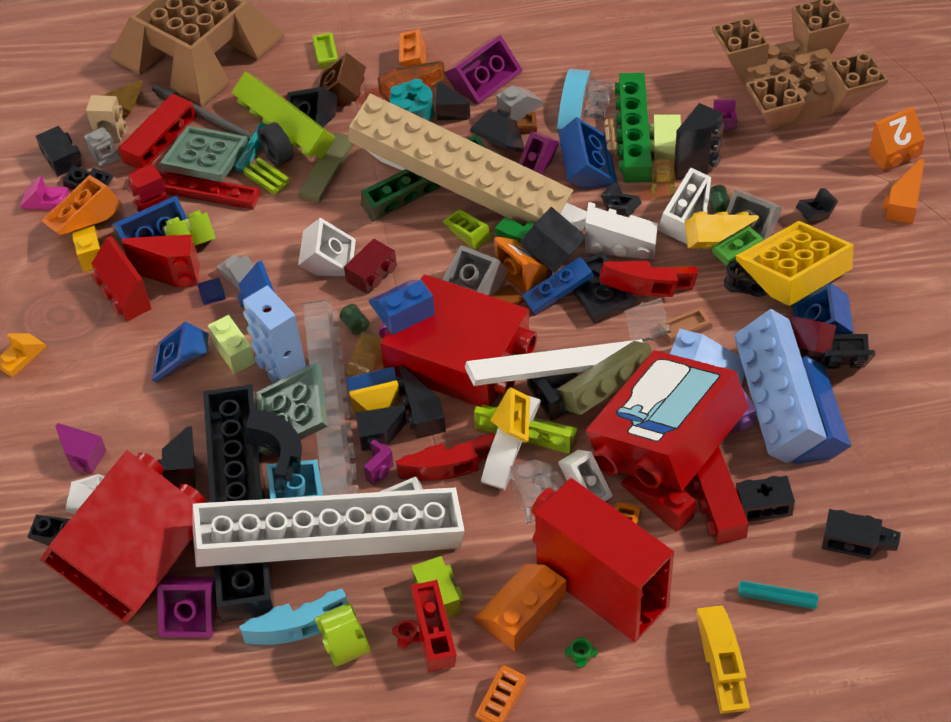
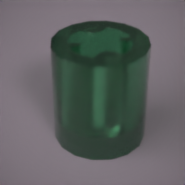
M716 185L710 188L709 202L714 214L726 212L730 203L728 191L723 185Z
M356 304L345 306L339 314V318L353 335H359L369 327V320Z

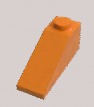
M919 159L891 187L890 196L884 197L882 209L887 210L886 220L913 224L925 159Z

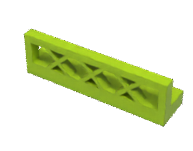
M484 404L482 407L476 406L474 410L475 429L496 434L499 427L490 420L497 408ZM534 417V420H531L529 424V441L526 443L570 454L578 429Z

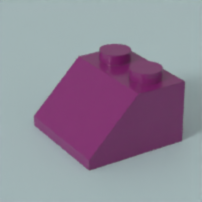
M165 576L157 584L159 637H213L217 612L215 577Z

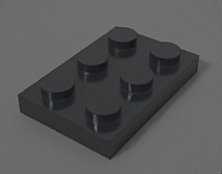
M603 252L584 259L594 277L574 289L573 293L593 323L636 306V299L630 292L610 287L599 281L603 262H609Z

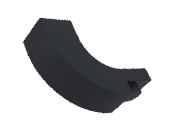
M251 409L246 424L245 444L264 447L276 454L279 460L274 473V490L284 492L287 482H292L293 474H300L302 445L300 437L294 427L280 416L263 410Z

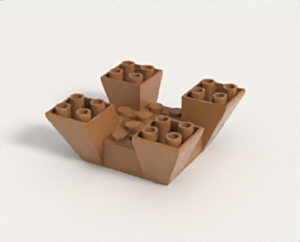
M150 0L129 17L110 54V59L141 75L166 53L174 58L170 89L176 91L179 96L204 107L230 84L228 77L214 54L217 50L227 43L258 60L284 37V33L246 0Z
M813 0L793 5L791 11L794 40L769 46V42L752 16L712 26L715 37L770 130L852 109L888 83L887 77L869 51L834 60L831 54L850 24L835 0Z

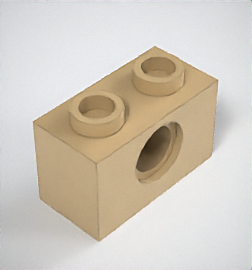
M91 95L86 112L92 132L104 127L112 137L113 142L121 143L123 134H126L127 123L123 120L122 106L119 105L117 96Z

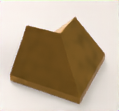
M142 80L101 96H117L118 103L122 106V117L126 116L133 110L143 85Z

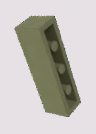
M633 341L558 388L557 391L561 396L566 411L581 415L619 391L653 352L650 344Z

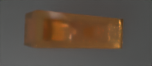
M436 61L394 68L377 78L379 94L390 102V89L393 86L410 82L413 79H420L423 81V84L431 87L445 79L444 63Z

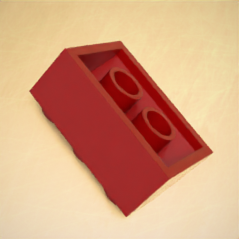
M112 236L107 237L91 263L94 273L91 275L96 285L103 287L101 289L105 298L108 301H113L112 306L117 315L122 314L128 322L152 308L143 279Z

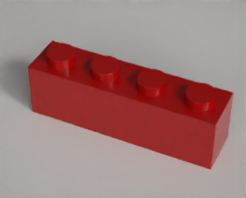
M171 94L121 144L119 150L123 163L134 168H144L151 165L184 131L187 125H190L196 118L193 103Z
M718 446L691 480V487L694 493L698 492L700 498L698 499L699 509L702 514H706V527L709 535L714 536L716 544H722L747 538L749 523Z

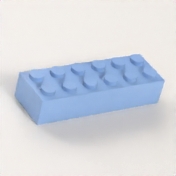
M770 309L734 334V338L768 455L788 464L827 439L790 320Z

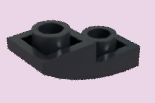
M73 165L63 180V186L75 189L89 175L109 186L113 175L96 168H92L91 172Z

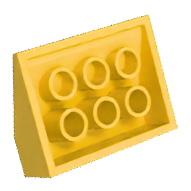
M797 221L736 255V261L770 297L790 306L850 271L853 266L854 244Z

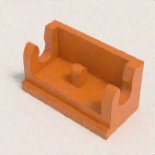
M420 29L400 33L399 63L403 65L406 74L411 76L410 68L412 67L417 68L420 75L426 74V44Z

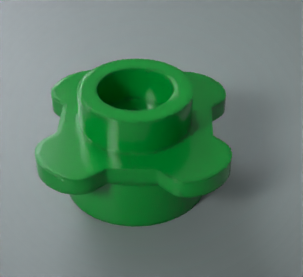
M578 637L572 641L570 646L565 648L566 657H571L576 662V666L581 668L585 667L587 661L595 658L598 654L597 648L592 647L591 642L585 637Z

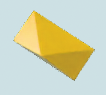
M397 380L349 392L352 410L356 412L392 407L400 399Z
M513 388L508 389L490 421L506 434L522 442H528L530 397Z

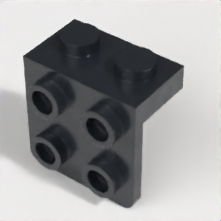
M834 334L831 350L824 353L820 352L818 363L825 365L827 369L840 368V365H850V368H864L865 364H869L876 355L875 350H869L868 334Z

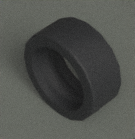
M272 122L258 129L260 144L272 164L279 166L293 159L294 154L291 143L278 123Z

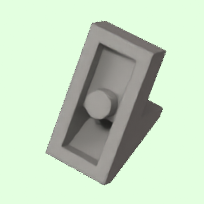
M234 254L219 264L217 269L225 279L240 291L239 283L254 265L247 255L239 258Z

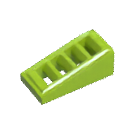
M461 209L443 221V224L475 250L491 239L488 225Z

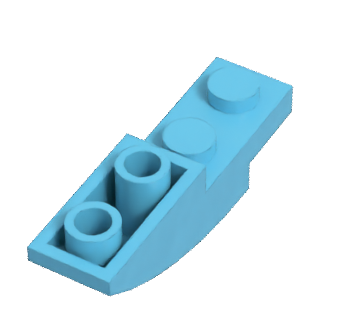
M341 588L336 591H330L323 595L322 598L311 603H304L294 611L289 603L274 607L268 613L258 618H251L245 624L239 626L245 644L273 645L298 641L320 634L322 632L318 629L315 617L347 604V597Z

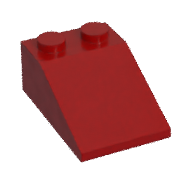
M192 234L122 238L126 257L139 275L174 287L198 286L200 263Z

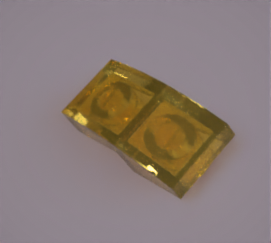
M361 332L345 374L352 377L372 372L381 352L380 342L383 338Z

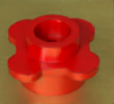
M403 620L393 626L392 634L397 637V646L404 649L411 643L421 642L415 620Z

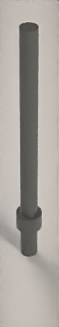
M154 84L152 87V91L163 96L164 100L171 94L179 96L176 91L170 88L166 89L158 84ZM193 103L195 114L233 134L246 136L248 141L253 135Z

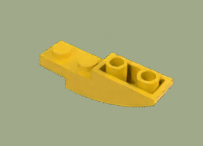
M724 606L697 608L696 615L706 663H710L720 714L748 711L750 706L744 683L746 679L744 664L734 630Z

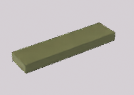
M334 133L335 140L324 157L318 159L299 191V198L317 203L321 202L354 146L353 143L348 141V135Z

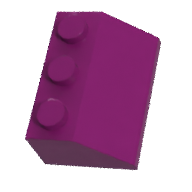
M498 35L483 43L444 73L457 92L475 104H479L523 70L503 37Z

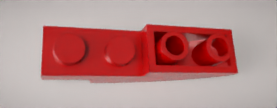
M649 261L603 262L599 281L610 287L634 294L673 297L675 290H693L698 271L696 267L651 268Z
M493 432L481 435L472 441L457 444L448 450L445 449L443 443L435 446H429L412 455H405L401 459L396 460L398 477L405 480L416 477L419 481H437L479 471L478 462L488 458L495 435Z

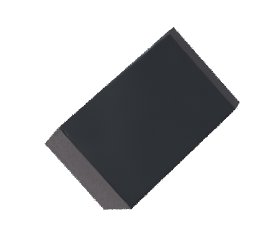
M439 81L437 83V120H468L471 118L470 102Z

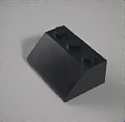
M699 103L676 130L674 179H684L690 168L707 175L713 167L716 168L721 160L719 152L723 143L721 133L724 129L722 112Z

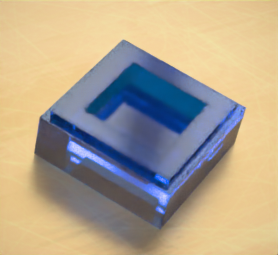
M219 277L197 283L203 305L226 299Z

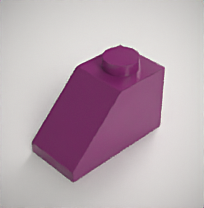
M530 132L518 164L542 174L552 162L560 141L542 133Z
M57 423L55 427L70 467L78 472L85 471L92 474L107 451L102 437Z

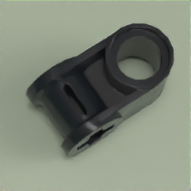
M737 261L730 262L727 265V276L723 282L725 289L730 292L749 294L755 297H762L767 294Z

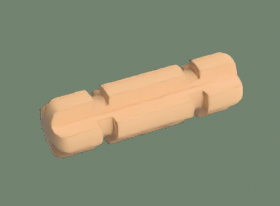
M613 118L610 120L606 119L604 121L606 142H608L607 150L611 155H617L618 135L616 121Z

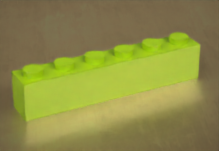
M246 71L231 92L238 97L237 102L246 108L250 107L249 112L259 118L262 116L263 119L261 121L266 125L272 122L278 123L289 137L290 143L297 148L301 146V152L310 158L314 155L322 159L336 138L260 79Z

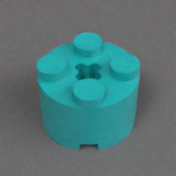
M413 79L410 82L393 86L390 89V103L431 122V118L434 117L433 94L431 89L423 84L422 80Z

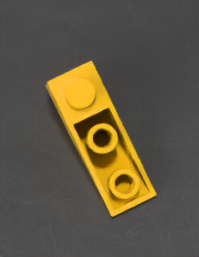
M705 211L695 212L692 217L685 221L688 248L709 249L758 220L759 216L749 215L748 212H740L735 215H728V212H718L714 215H707Z

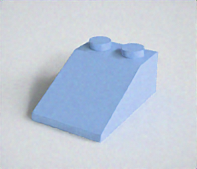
M679 329L670 354L737 371L742 386L745 372L739 355L703 334Z

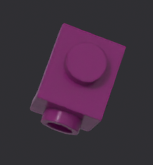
M715 99L713 109L723 113V131L737 128L738 119L735 113V99Z
M376 440L370 442L373 458L364 465L366 481L373 486L380 479H384L394 466L392 450L386 444H380Z

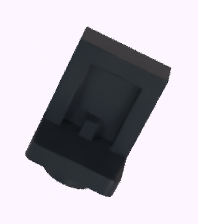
M613 183L601 194L607 211L609 208L616 210V214L628 217L642 204L639 196L623 194L618 183Z
M820 188L815 198L799 200L796 208L809 221L825 220L830 217L838 200L828 190Z

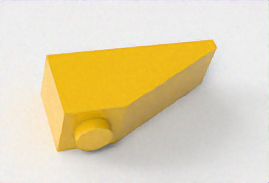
M95 224L72 231L76 253L83 272L93 270L91 263L101 248Z

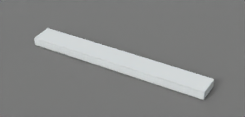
M640 339L473 360L466 362L465 369L473 386L583 372L629 343L643 341Z

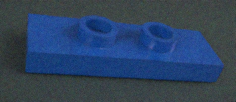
M580 256L524 293L522 297L536 315L594 277V274Z

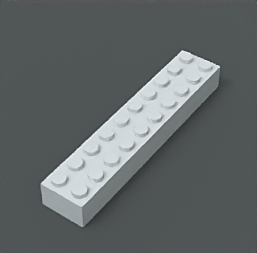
M456 487L193 504L192 512L196 567L457 549L461 547L465 532Z

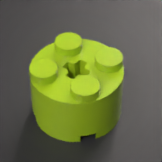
M350 602L315 617L318 629L324 637L322 639L328 655L330 654L335 667L371 652L364 631Z

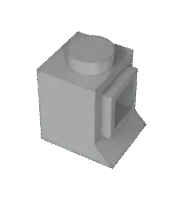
M104 127L84 136L89 154L100 168L120 159L113 139Z

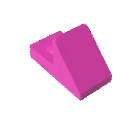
M39 176L25 190L21 208L54 209L70 194L68 187H46L43 177Z

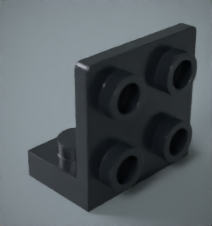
M576 372L527 379L528 388L535 398L541 400L540 405L550 420L569 413V411H566L557 389L577 377L578 374Z

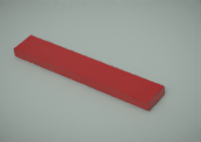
M136 167L135 171H137V170H139V169H142V168H141V167ZM158 171L164 183L165 193L169 195L253 210L261 195L260 188Z

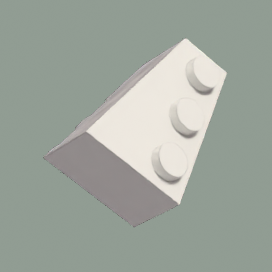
M693 168L689 169L663 212L658 231L687 244L685 221L692 217L695 212H707L711 184L710 176Z
M589 202L585 222V235L587 236L585 239V253L597 255L603 252L609 256L654 259L658 223L633 215L627 218L616 214V210L610 208L608 211L595 208V204Z

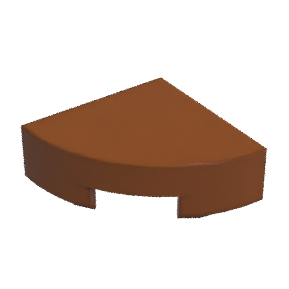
M536 112L527 113L525 117L517 121L520 133L537 132Z

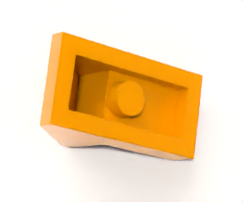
M29 333L7 334L11 346L0 355V370L13 378L47 347L46 344Z

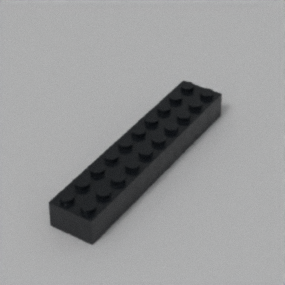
M253 385L203 391L210 503L265 499L260 446L245 444L246 424L251 409H257ZM271 562L214 566L217 609L222 623L257 618L275 607Z

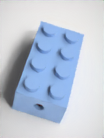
M268 285L243 299L245 308L243 315L249 324L247 331L252 337L250 344L256 353L254 360L260 369L264 368L273 383L305 368L306 364L296 316Z

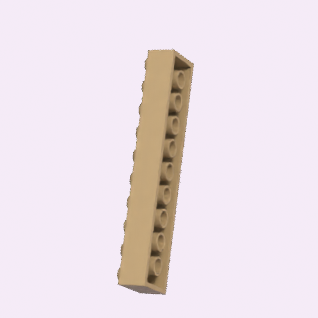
M371 93L349 126V142L524 226L529 221L536 223L551 206L561 214L565 204L570 202L573 189Z

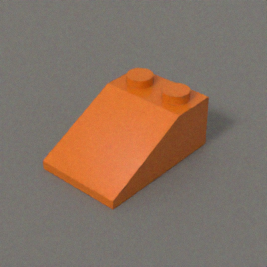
M89 175L49 212L41 222L58 235H63L113 217L118 213L123 203L107 185Z

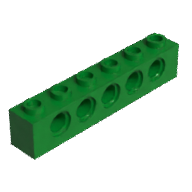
M619 73V82H615V95H619L615 100L616 110H620V113H616V124L621 126V128H617L618 142L622 141V144H618V157H623V160H619V174H624V183L651 182L652 164L645 73Z

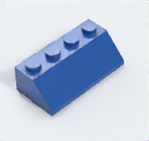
M807 356L802 358L827 439L794 459L793 463L795 464L832 459L851 447L825 366Z

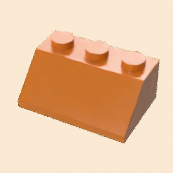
M525 564L473 619L513 651H516L566 597V580L546 565Z

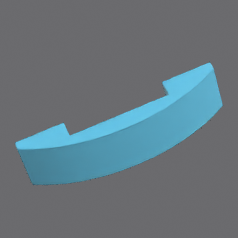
M568 70L560 103L557 132L576 117L582 118V107L586 88H588L590 70Z

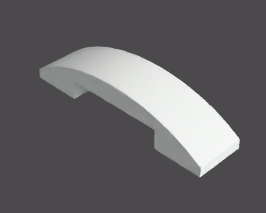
M530 397L529 424L531 420H534L541 402L540 399ZM498 428L485 464L481 483L506 490L514 470L513 463L522 441Z

